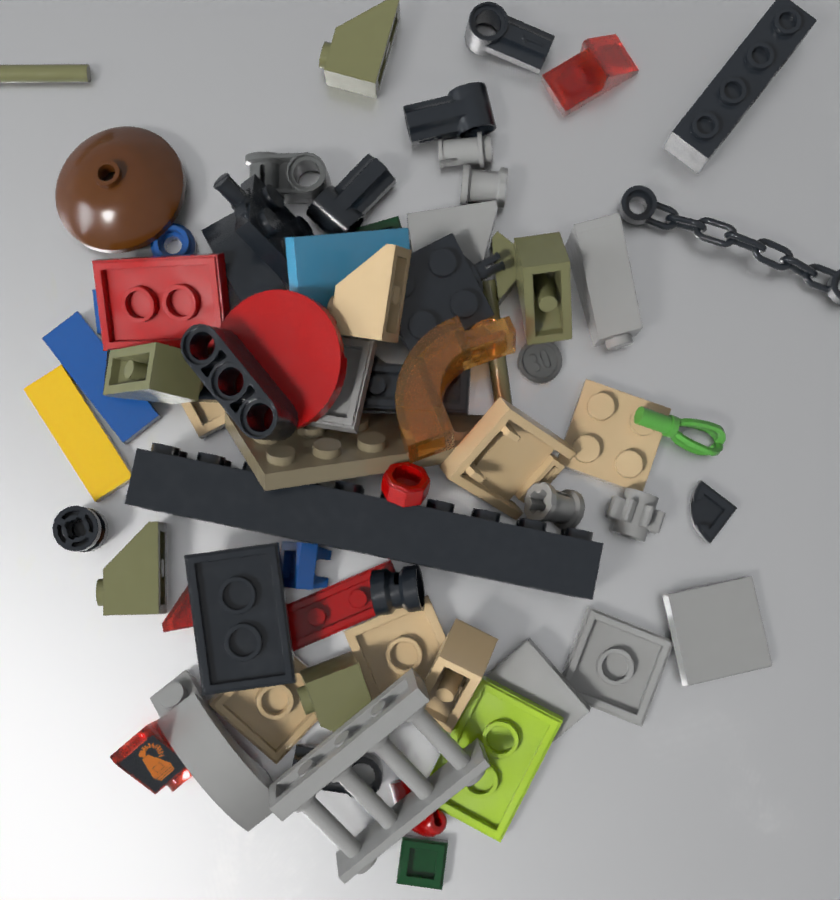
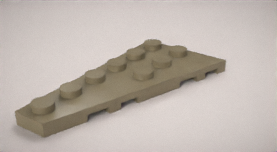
M225 411V428L264 491L382 474L394 463L410 462L420 467L441 465L484 415L362 413L357 434L306 425L295 430L292 436L286 440L270 441L249 438Z

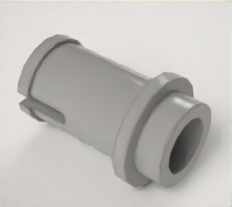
M477 132V137L448 140L438 139L440 168L480 163V168L485 167L484 163L493 162L491 135L482 136V132Z

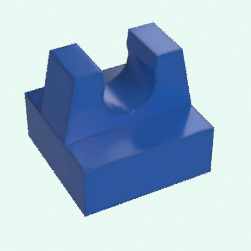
M282 541L280 556L284 586L305 590L328 587L329 578L317 576L315 574L317 560H331L332 551L319 547L318 544Z

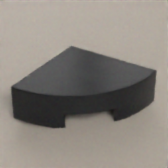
M700 480L695 485L691 494L689 505L690 518L700 538L705 543L710 544L737 507Z

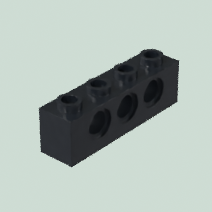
M775 0L674 128L663 148L699 174L798 48L817 20L791 0Z

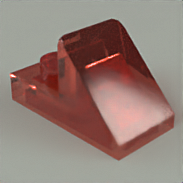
M613 34L584 40L580 53L543 74L541 82L562 116L565 117L638 74L639 69L618 36Z

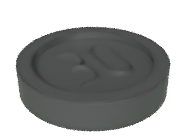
M552 342L533 345L525 344L517 358L519 372L531 383L545 384L552 381L562 367L560 350Z

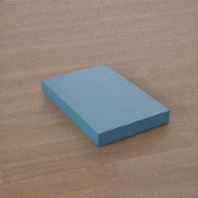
M394 228L286 237L289 291L313 298L327 309L330 298L334 296L335 285L383 246L393 244L410 250L409 229Z

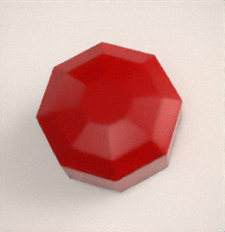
M410 462L394 463L383 474L381 490L386 500L401 507L421 505L427 497L431 480L423 467Z

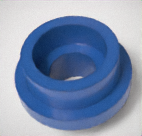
M173 223L162 236L151 243V251L153 256L195 254L196 241L189 229L183 225ZM171 241H180L182 247L178 253L170 254L167 252V245Z

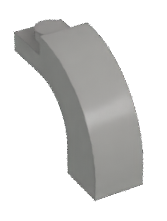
M187 670L183 671L150 697L160 717L156 722L177 756L203 790L233 821L249 832L273 813L269 809L268 788L272 780L267 771L253 760L230 735L213 708L209 706L206 696H202V689L192 674Z

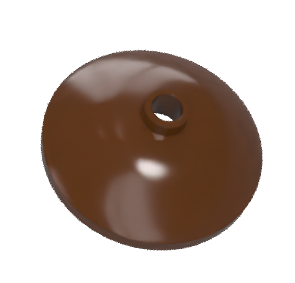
M131 126L115 127L101 131L77 146L62 166L55 190L58 215L68 232L88 248L99 252L115 254L138 250L157 240L176 220L185 198V172L181 160L166 140L154 132ZM115 172L112 179L104 181L107 175Z

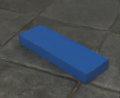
M76 311L42 338L124 444H128L161 418L150 401L103 395L107 351H103L102 340L81 313Z

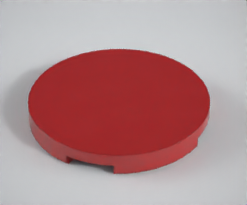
M281 289L256 293L240 302L231 310L219 328L230 330L238 336L291 401L298 413L296 430L311 422L318 421L335 403L346 377L347 358L344 356V347L336 325L337 321L322 304L306 295ZM215 342L213 343V346H212L211 355H212L213 352H214ZM242 373L238 375L235 383L238 393L244 383ZM268 408L264 415V425L267 429L273 421V413L270 408Z

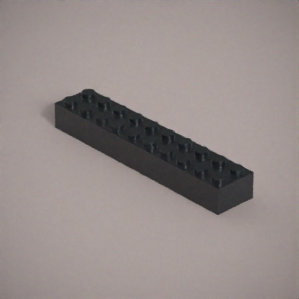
M152 443L151 451L139 448L136 450L125 500L127 505L546 592L593 600L604 543L592 541L593 532L565 527V529H561L560 534L546 532L547 523L519 518V520H516L515 525L499 522L500 513L473 508L471 516L453 513L455 504L427 499L426 507L418 505L401 507L387 501L382 490L380 498L364 494L365 489L362 485L340 480L335 481L334 488L320 486V483L264 491L246 461H244L242 469L231 467V461L218 455L198 452L197 460L188 459V453L180 451V448L159 443Z

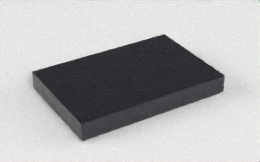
M279 542L184 555L202 696L296 683L297 676Z

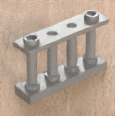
M413 668L268 786L269 809L281 821H284L293 812H303L340 849L336 852L338 877L344 884L356 874L367 872L374 865L377 857L465 786L469 787L477 783L484 775L485 770L491 766L484 745L478 738L462 749L428 713L425 707L430 699L425 681ZM404 722H411L448 761L428 778L388 739L389 734ZM367 752H375L412 790L391 808L352 769L353 763ZM330 782H339L375 819L371 825L356 837L316 798V794Z

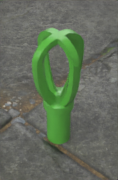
M642 406L636 410L634 415L635 424L662 433L663 436L670 438L681 448L696 455L716 456L723 450L726 435L724 429L718 424L700 419H681L674 415L667 416ZM679 427H690L704 431L713 438L714 443L709 447L700 444L678 431Z

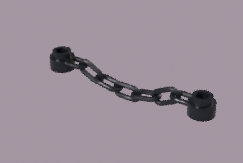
M637 185L629 188L620 200V214L630 224L640 225L647 223L663 230H671L676 227L693 231L698 239L720 247L737 245L752 251L755 259L765 265L781 271L790 269L802 276L808 286L828 293L830 299L840 305V291L838 289L840 269L836 271L815 263L807 265L794 258L793 253L787 247L766 238L752 239L737 233L734 226L713 218L704 217L695 220L679 216L674 208L657 202L653 191L645 186ZM633 201L640 202L644 207V212L641 214L633 213L629 208V203ZM656 209L669 213L665 217L667 223L651 218ZM705 224L727 230L728 232L724 233L726 241L703 234L707 230ZM766 246L784 253L786 256H782L779 260L780 263L762 256L760 253L766 252ZM817 271L830 275L827 286L812 280V278L818 276Z

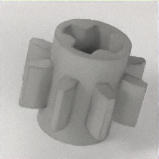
M632 488L625 489L623 498L614 495L611 498L605 516L615 520L612 532L641 542H645L648 532L659 533L665 517V512L656 509L659 498Z

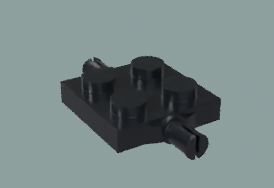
M228 173L221 175L213 187L222 194L234 210L236 217L234 231L289 286L285 238L314 235L312 228L303 217H295L284 205L283 198L276 188L270 184L265 185L255 174L241 183V187Z
M453 233L411 253L399 336L402 338L412 358L494 316L483 293L482 281L502 270H506L503 261L486 269V267L500 261L501 257L498 252L473 265L464 256Z

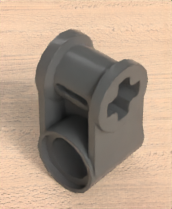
M253 152L245 156V165L249 167V178L255 174L265 185H272L282 196L284 204H311L324 189L331 186L330 176L324 162L314 153ZM312 170L320 173L319 179L315 184L311 186H301L298 184L299 178L306 171Z

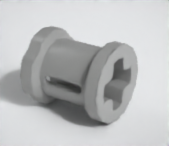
M463 164L460 204L467 205L468 201L488 202L496 200L497 207L504 208L508 168L501 167L499 171L472 169L470 164Z
M541 482L533 484L525 495L524 513L528 519L541 522L550 521L559 529H565V527L576 528L584 516V499L575 490L566 489L558 491L551 484Z

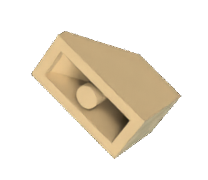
M386 244L335 285L334 296L330 298L327 310L337 321L336 325L340 335L398 343L412 250L398 245Z
M457 618L425 679L430 699L425 709L449 733L452 732L479 685L498 641L497 638Z

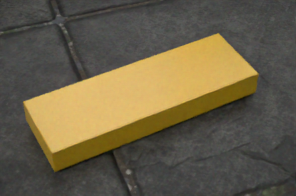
M63 365L58 366L24 388L27 396L95 502H100L130 482L132 473L130 467Z

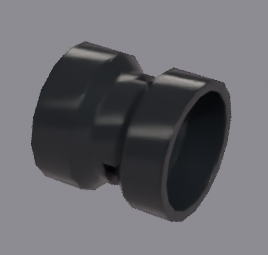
M77 505L60 511L54 519L52 527L53 536L58 545L65 550L86 553L95 551L103 545L108 535V524L101 513L97 510Z
M419 565L404 566L400 572H390L388 569L371 571L370 591L376 616L390 615L400 608H404L408 612L424 611L425 591Z

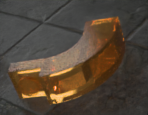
M455 316L434 327L412 348L400 370L395 393L400 437L410 464L455 448L454 429L442 402L445 391L449 384L465 370L515 353L516 330L510 316L498 320L493 318L482 320L467 331H464L459 317Z

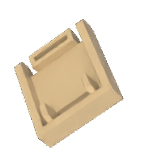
M499 397L439 467L448 480L513 519L518 520L523 512L510 499L515 495L518 500L525 503V495L533 484L541 482L551 484L565 468V465L552 454L554 450L570 460L577 452L561 437Z

